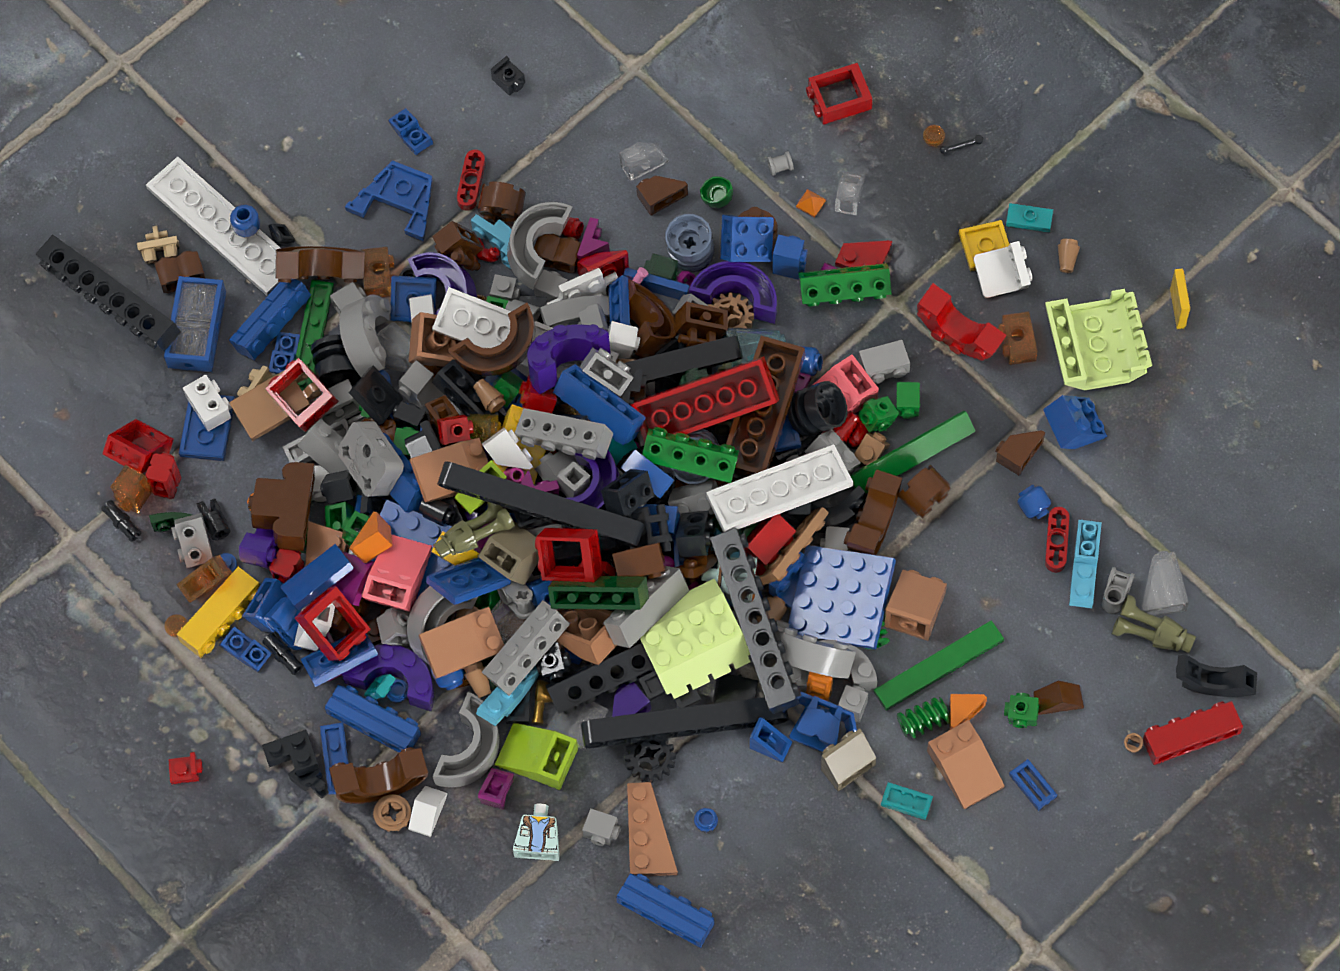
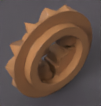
M399 795L384 796L374 807V820L380 828L388 832L399 831L404 826H407L411 818V807L408 801ZM390 805L395 812L399 811L396 814V821L391 816L386 817L389 814Z

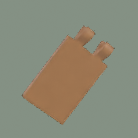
M305 372L280 393L298 415L310 406L308 401L322 394L314 382L309 384L305 390L302 391L298 383L309 378ZM272 378L229 402L252 441L291 419L265 389Z

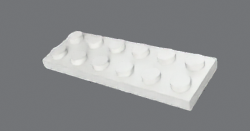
M831 445L706 492V497L723 532H727L735 528L738 530L852 487L853 480L835 445Z

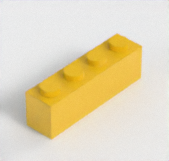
M238 566L177 633L179 641L200 658L204 654L210 653L215 646V642L229 632L231 624L235 620L242 618L246 608L260 587L259 582Z

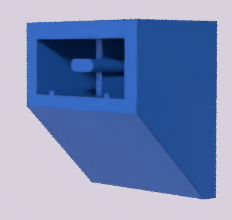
M1062 395L1043 409L1060 448L1077 449L1107 437L1104 425L1098 418L1095 405L1090 398Z

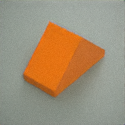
M373 512L349 549L363 563L369 562L392 546L391 526L377 512Z
M950 694V730L967 720L970 721L986 706L987 697L984 694Z

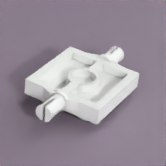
M599 268L559 285L560 293L558 298L547 302L546 305L575 297L607 296V285L615 281L618 276L614 272L603 277Z

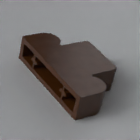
M290 462L282 469L283 480L256 479L254 495L249 496L248 509H251L252 527L273 530L274 543L278 548L304 551L315 483L314 463Z

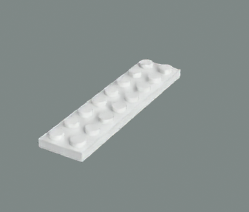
M179 157L175 158L146 184L147 189L266 296L279 284L278 279L275 278L276 250L280 247L260 229L251 237L238 236L233 231L230 222V215L235 207Z
M449 287L432 331L460 342L469 338L473 344L481 348H492L500 345L507 338L510 332L508 313L511 311ZM535 321V338L553 328ZM611 351L612 356L610 359L616 362L619 354ZM526 357L520 365L529 368ZM576 360L561 364L556 368L557 379H559L563 370L575 364L580 367L583 361Z

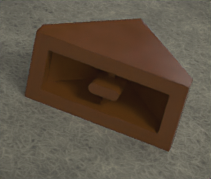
M1058 680L1033 692V696L1039 698L1038 715L1084 708L1080 685Z

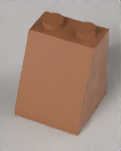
M902 570L886 608L884 627L929 641L946 593L947 584L936 577L928 578L921 576L915 570Z

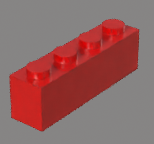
M1222 701L1214 704L1209 710L1203 711L1199 709L1184 719L1177 717L1170 720L1167 725L1161 727L1154 725L1148 728L1144 733L1143 743L1153 765L1239 735L1241 734L1243 724L1233 702L1225 703Z

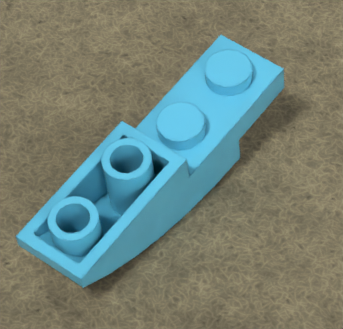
M476 214L471 219L472 231L475 232L477 237L488 240L493 248H498L501 252L503 264L511 269L507 257V246L512 229L500 219L495 225H492Z
M1078 521L1070 587V606L1092 608L1102 522Z
M536 665L510 696L496 687L477 708L476 714L494 726L504 716L508 717L540 674Z

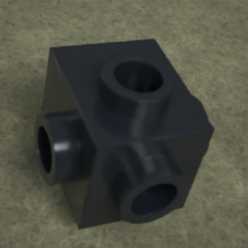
M557 642L538 661L536 667L540 675L542 674L548 680L558 681L563 679L564 675L570 673L569 666L572 663L569 653L565 652L564 646Z

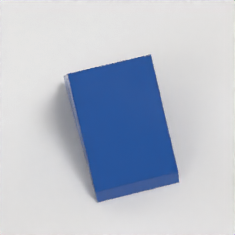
M763 718L758 719L750 736V749L779 762L784 761L792 744L789 738Z

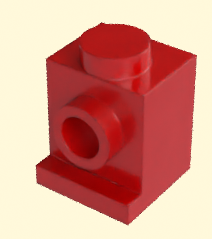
M465 415L437 419L439 438L443 445L470 440V434L474 433L472 420H468ZM460 426L461 432L454 434V428Z

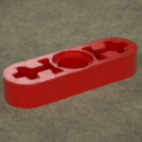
M480 150L469 151L464 160L457 192V203L465 211L474 209L478 201L485 169V156ZM478 158L479 161L476 162L475 169H472V161ZM468 176H475L477 181L474 184H467L465 179ZM467 191H470V199L465 203L463 199H466Z
M1063 507L1053 508L1048 516L1045 566L1054 573L1061 572L1065 568L1067 561L1069 513ZM1057 514L1061 515L1062 518L1060 528H1056ZM1053 535H1060L1063 537L1064 542L1056 545L1052 543L1051 537ZM1054 551H1059L1058 561L1060 562L1058 565H1054V562L1051 561L1054 558Z

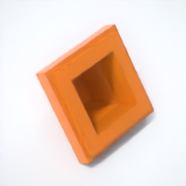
M807 189L796 205V208L815 217L826 202V199Z

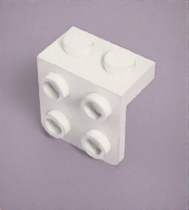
M1019 241L1010 243L1008 247L974 256L976 272L982 294L985 298L1026 289L1031 284L1032 273L1030 268H1026L1024 261L1027 259L1024 246H1020Z

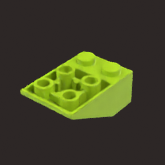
M513 723L495 766L560 790L577 753V739L556 731Z

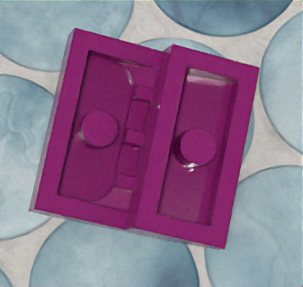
M342 552L354 568L331 587L337 586L351 605L359 606L364 585L375 561L370 560L367 563H363L356 555Z

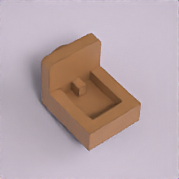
M878 432L874 434L866 433L854 455L867 466L879 459L884 450L889 448L890 444L886 442L887 438Z

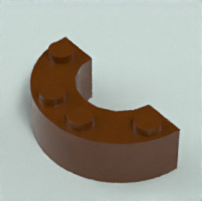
M325 246L279 248L276 250L275 278L278 279V282H291V279H308L309 276H317V279H330V276L344 279V282L354 283L357 282V279H364L365 252L349 248Z
M629 279L630 319L640 327L637 332V337H640V343L637 351L634 350V353L642 359L654 356L657 351L676 335L675 318L669 308L654 293Z
M528 303L508 313L510 332L500 345L492 348H481L473 344L469 338H466L448 349L453 359L464 369L483 376L501 375L515 369L526 359L528 349L535 340V321Z
M876 470L873 478H868L865 487L868 495L864 508H860L856 518L858 524L852 526L851 532L847 531L844 539V544L847 545L848 550L871 555L878 554L897 503L902 483L901 477Z
M413 747L405 748L390 761L380 762L373 767H355L353 763L346 764L340 762L329 768L337 799L350 804L376 802L387 795H400L419 785L429 774L422 749H414Z

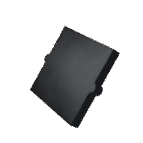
M730 674L721 676L714 704L754 699L759 680L745 678L741 674L738 676Z

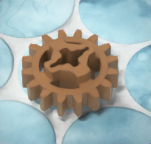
M729 293L726 298L723 294H720V300L713 298V305L708 304V306L728 310V330L724 335H727V337L735 335L738 336V339L739 333L746 335L747 328H752V321H754L753 306L748 304V299L742 301L740 294L734 298L732 293Z

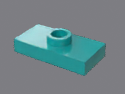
M1009 203L1006 226L1050 232L1053 209Z
M391 674L376 677L364 693V696H370L374 699L384 698L390 691V686L396 678Z
M888 782L881 806L926 820L933 796Z

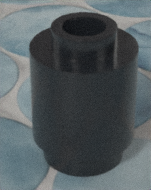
M423 499L419 507V513L423 515V518L441 526L447 523L450 524L455 517L453 505L442 500L425 503Z

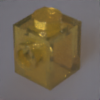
M471 414L467 417L468 420H472L474 433L470 434V440L480 438L481 442H485L501 430L498 415Z

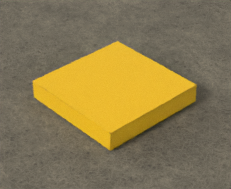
M1002 220L959 229L960 240L970 272L976 270L973 260L975 255L1009 246Z
M1175 269L1170 292L1177 329H1184L1190 312V304L1184 270Z

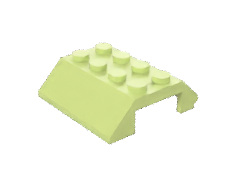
M1125 289L1111 291L1110 299L1069 306L1068 299L1045 302L1064 385L1082 390H1090L1130 383L1146 374L1147 368L1152 366L1149 351L1144 350L1148 347L1144 331L1139 330L1143 327L1138 310H1134L1138 307L1134 292L1127 293Z
M715 579L691 589L640 638L666 694L671 693L674 699L689 692L686 686L688 684H691L694 690L710 682L709 674H712L715 680L731 672L729 665L732 663L735 669L750 663L748 657L750 652L744 635Z

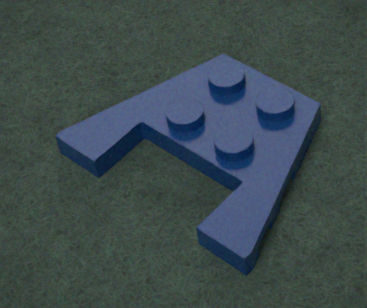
M392 160L373 178V182L366 189L363 188L352 202L349 201L346 204L345 209L347 212L364 218L372 201L375 199L411 213L413 215L404 230L405 234L424 241L433 182L432 176Z

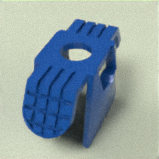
M801 692L798 700L805 708L792 729L789 738L823 752L829 745L837 744L840 721L844 722L846 733L857 731L854 713L819 697H813ZM818 705L825 706V707H827V708H829V709L821 708V707L818 706Z

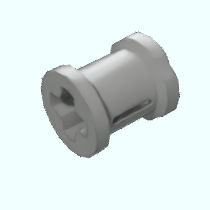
M789 151L777 157H767L768 167L772 176L776 175L777 172L787 169L790 171L794 170Z

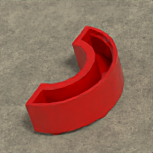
M932 283L917 305V315L931 331V336L935 340L947 344L955 354L960 355L962 353L983 361L995 353L1007 336L989 322L980 324L965 317L953 305L951 295L934 283Z

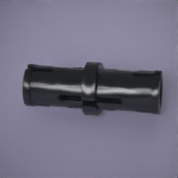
M113 500L107 501L105 504L108 507L106 508L103 505L101 510L113 521V526L116 529H120L130 542L138 539L135 534L140 536L141 531L129 520L130 516L127 513H123Z
M274 633L268 634L263 639L262 643L275 655V660L281 662L292 675H296L302 670L304 665L291 653V648L285 646Z

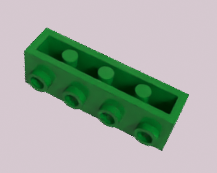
M887 263L798 273L800 298L802 304L807 306H818L820 302L838 304L846 299L856 302L864 300V297L883 299L886 298V295H891L890 270Z
M655 427L648 430L642 455L656 465L731 483L739 450H735V447L728 444L719 446L712 444V441L707 439L695 440L691 439L687 434L676 433L675 435L667 433V430Z

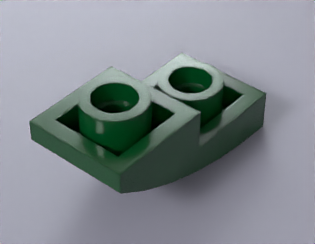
M164 512L149 515L154 532H165L170 530L171 527H175L176 519L191 516L192 514Z

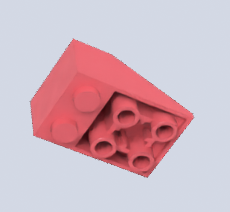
M853 355L834 365L813 384L824 381L836 384L846 399L847 414L850 411L855 414L862 410L863 404L869 399H878L879 388Z
M392 535V546L377 556L371 568L362 598L410 613L417 599L433 546Z

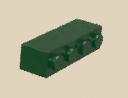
M600 576L595 582L552 581L548 586L550 606L553 609L641 610L649 599L647 578L645 576Z

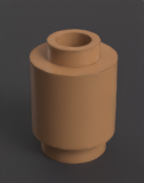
M777 596L773 598L768 597L767 599L771 610L768 611L770 619L774 618L775 622L776 620L780 621L787 611L786 603ZM757 615L756 620L760 623L762 616Z

